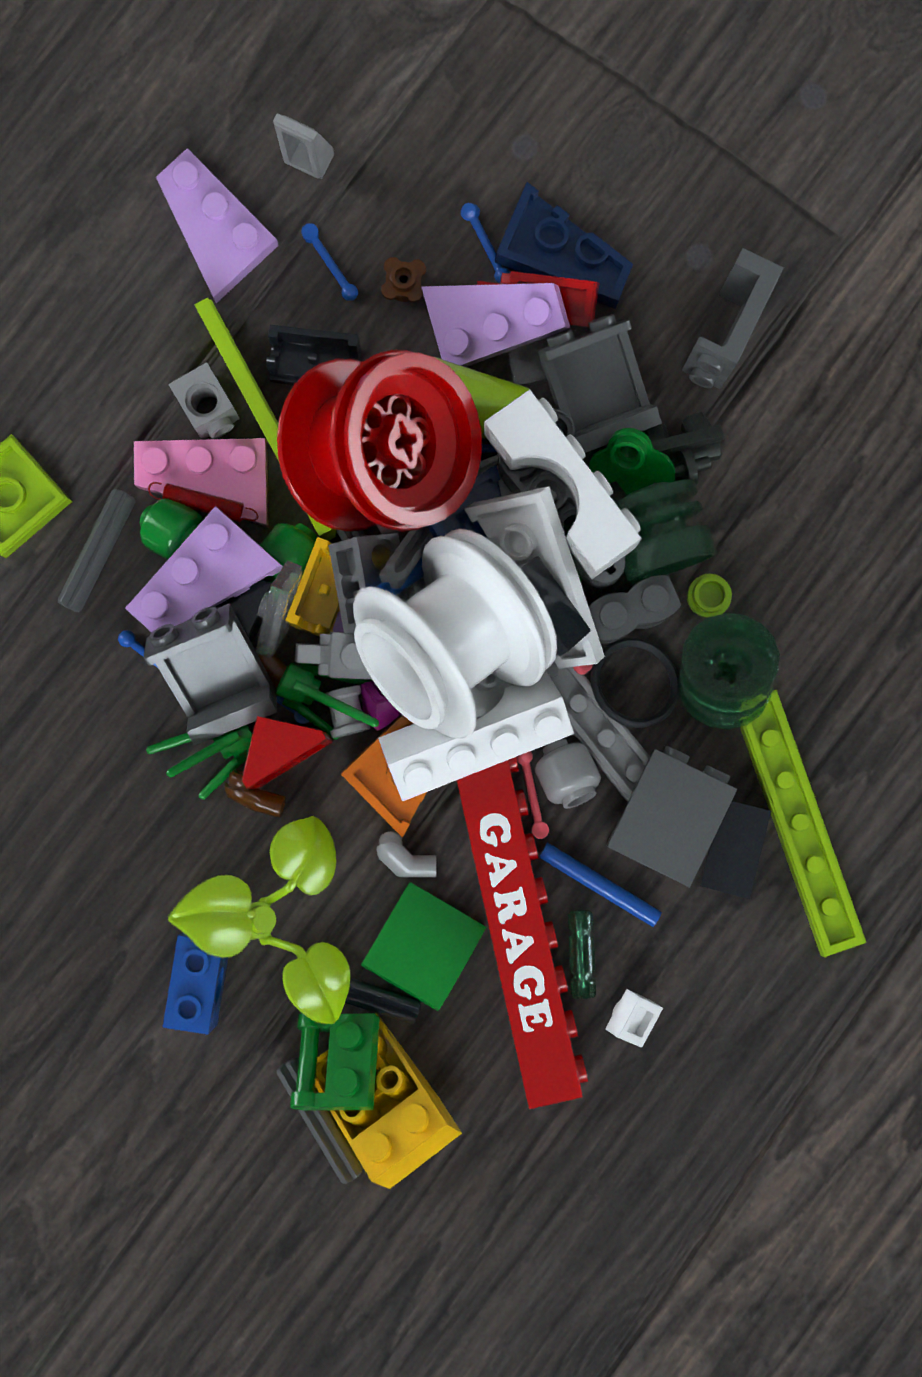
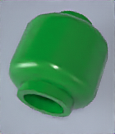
M165 498L158 500L156 503L146 507L141 514L139 521L141 541L147 549L168 560L204 518L200 512L184 504Z
M287 523L277 524L260 546L285 569L273 576L268 575L263 579L271 582L275 588L284 590L285 587L298 588L317 539L316 534L301 523H297L296 526Z

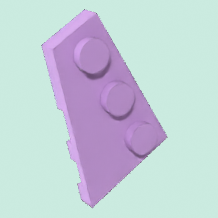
M188 148L156 176L216 303L279 246L277 239Z
M554 283L422 287L441 358L464 367L571 329L559 285Z
M215 506L125 609L152 633L163 625L173 624L176 626L186 622L200 610L207 607H216L233 596L237 597L249 590L251 585L268 575L273 576L285 568Z

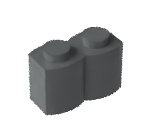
M659 575L638 582L628 593H611L600 597L589 606V610L601 646L623 639L634 629H647L659 625L680 608L681 603L670 577Z

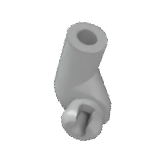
M385 832L380 836L379 846L376 849L377 855L396 876H437L436 855H411L402 845V837L397 832Z

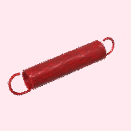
M152 482V483H150L149 486H148V492H149V494H150L153 498H155V499H157V500H161L160 498H157V497H155V496H153V495L151 494V492H150V487H151V485H153V484H160V485H161L162 483H159V482ZM169 483L165 485L163 490V499L176 501L196 511L210 513L216 506L234 521L240 522L242 519L256 521L259 518L258 513L254 509L247 507L245 509L254 511L257 517L255 519L241 518L244 504L239 501L224 499V497L209 495L205 492L194 491L190 488L179 487Z

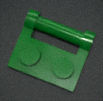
M303 1013L298 1015L297 1029L301 1031L297 1085L296 1091L291 1093L290 1108L297 1110H374L380 1017L374 1013L341 1014L334 1024H322L311 1020ZM319 1032H330L325 1093H314Z

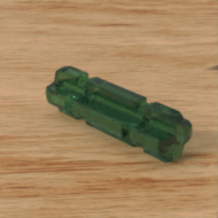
M573 910L568 914V927L572 931V936H569L570 972L574 974V978L571 979V994L575 999H591L596 996V979L592 978V973H595L594 936L590 935V930H594L593 914L589 910Z

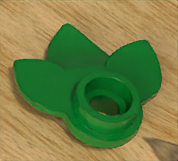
M623 428L613 433L607 448L596 452L589 463V469L592 473L599 471L609 484L616 481L635 503H640L650 493L654 482L664 485H673L675 482V467L670 458L654 449L650 438L642 431L634 428Z

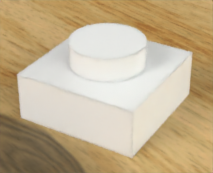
M626 989L622 999L615 1005L612 1017L605 1029L617 1038L642 1048L663 1007L650 999Z

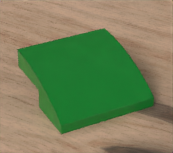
M409 882L361 966L439 1011L487 927Z

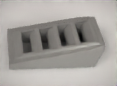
M277 113L273 123L284 163L318 179H322L334 156V148L315 129Z

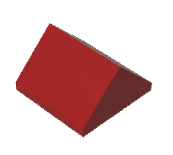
M257 716L242 782L247 789L261 788L334 741L328 733L321 730Z

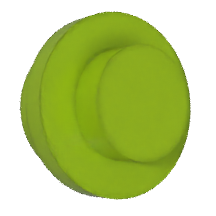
M704 574L697 577L690 584L687 591L689 607L695 614L704 618H714L723 614L730 606L732 599L729 584L722 577L715 574Z

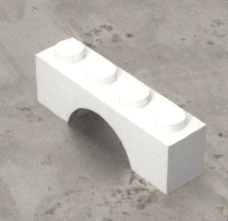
M529 389L484 421V435L510 470L525 467L541 468L554 473L565 482L573 495L576 506V519L567 534L566 540L570 551L590 578L593 579L637 547L641 540L638 534L641 530L640 525L627 508L620 510L612 500L610 495L613 494V490L606 478L599 471L592 473L582 460L586 455L575 437L571 434L565 437L555 424L558 421V417L545 398L537 400Z
M545 672L540 680L531 686L512 685L505 688L500 702L490 712L476 719L474 731L464 739L451 738L434 729H424L416 724L391 732L378 739L402 801H405L574 733L562 695L548 673Z

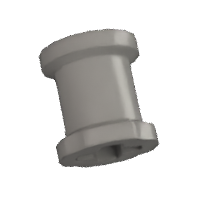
M360 685L325 693L362 711L358 697L362 693ZM329 707L334 729L330 731L332 738L371 729L370 725Z

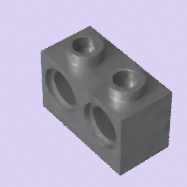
M398 533L354 537L328 545L344 634L354 633L356 623L353 609L355 595L364 587H377L382 583L380 572L400 545ZM408 588L397 595L404 602L410 599Z

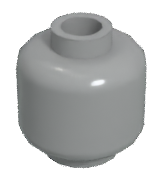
M560 739L543 748L544 756L537 762L535 773L550 802L563 804V807L568 809L589 801L597 794L595 788L600 783L601 775L584 744H568L566 739Z

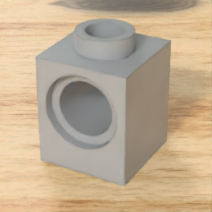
M207 362L168 384L202 440L208 437L216 439L232 430L234 427L233 423L240 419ZM209 397L217 399V405L213 411L206 414L197 412L198 404L203 399Z

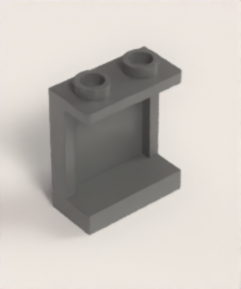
M744 248L741 250L718 295L741 306L722 346L703 337L698 338L682 368L683 372L689 374V379L693 383L704 388H712L714 386L721 389L737 365L784 267Z
M614 314L589 322L590 330L574 336L572 330L555 334L547 338L549 346L537 350L556 408L566 412L572 418L575 427L574 437L585 453L607 445L612 434L620 429L634 428L643 431L662 424L658 408L649 403L627 332L632 329L630 321L626 319L616 320Z
M230 603L217 609L216 607L204 608L197 612L190 620L176 626L173 624L163 625L146 638L143 658L148 666L157 665L188 717L186 732L194 745L256 721L257 716L264 718L277 712L276 687Z
M665 745L663 752L656 749L652 750L643 773L606 846L690 888L738 789L728 785L731 778L729 775L708 765L701 772L687 765L690 758L688 755Z

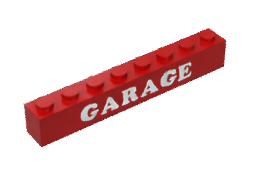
M514 757L458 779L457 784L529 1109L582 1098L580 1083L588 1082L582 1054L573 1055L570 1038L578 1037L572 1009L563 1010L560 994L568 992L562 965L555 967L553 965L550 949L558 948L553 922H544L540 905L548 903L543 878H534L531 860L538 859L533 833L524 834L521 817L528 815V809L523 789H514L511 773L519 771L517 759Z

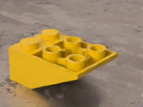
M380 1018L374 1110L329 1111L371 1182L391 1189L460 1136L462 1132L439 1096ZM328 1050L317 1057L315 1087L319 1093H325Z

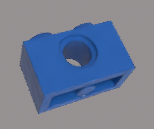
M184 932L177 937L162 1028L208 1035L218 1024L228 957L221 958L207 954Z

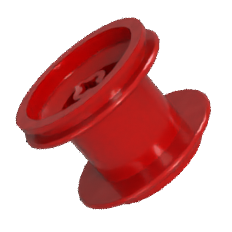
M389 350L375 354L363 362L354 359H333L322 362L306 371L294 384L285 399L279 417L277 432L278 459L283 478L291 495L302 510L315 521L331 529L346 532L365 530L376 526V524L396 531L419 530L446 519L457 511L467 499L475 484L480 467L482 453L481 425L472 396L461 378L448 365L435 357L408 350Z

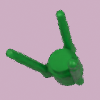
M290 662L287 665L276 688L275 695L284 698L282 705L298 712L318 729L328 733L331 738L330 731L334 728L303 705L302 702L311 705L313 700H316L372 727L379 726L378 719L319 691L321 681L315 679L314 676L357 685L373 681L372 679L331 678L328 675H319L318 666L311 663H300L298 666Z
M244 725L213 738L214 743L169 768L166 771V775L174 777L219 751L225 759L234 756L199 792V798L202 800L206 799L229 777L230 772L246 762L253 733L248 725ZM187 733L150 745L146 748L148 754H154L191 742L192 740Z

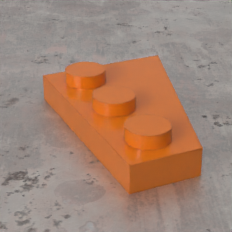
M401 714L341 771V775L403 838L413 815L427 792L402 801L381 748L379 737L414 724Z

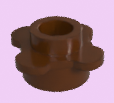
M396 257L388 258L383 266L386 272V282L381 287L382 295L388 300L396 299L401 302L420 301L424 296L421 287L422 276L426 274L424 262L419 259H415L412 262H403ZM402 276L408 278L406 283L400 282Z

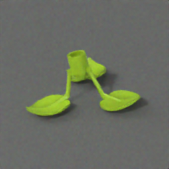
M310 816L284 825L271 842L270 859L273 869L281 878L289 880L284 887L267 897L260 898L259 902L251 903V891L245 882L231 875L216 876L202 882L187 893L171 912L168 921L184 932L201 950L215 957L234 956L241 952L250 940L259 939L262 945H272L294 953L298 958L286 964L282 973L284 989L289 1000L311 1020L322 1024H334L340 1018L350 987V969L343 953L337 947L325 942L315 943L305 952L300 945L272 937L271 935L276 924L275 912L270 908L272 903L292 892L296 885L306 895L319 894L330 884L335 873L336 850L332 836L319 818Z

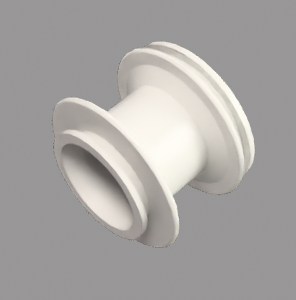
M457 529L450 531L445 536L432 538L425 545L422 553V570L426 584L424 589L404 602L396 595L384 589L371 586L364 587L355 595L353 609L356 623L354 638L357 651L367 672L388 701L403 716L417 726L428 730L434 729L451 738L464 739L470 736L476 727V709L470 689L490 674L517 686H531L537 683L542 677L544 670L550 667L556 658L557 642L551 618L542 599L517 564L496 544L484 536L470 530Z

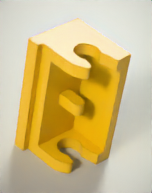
M317 537L285 621L292 627L320 637V634H330V632H333L340 607L328 546L332 543Z

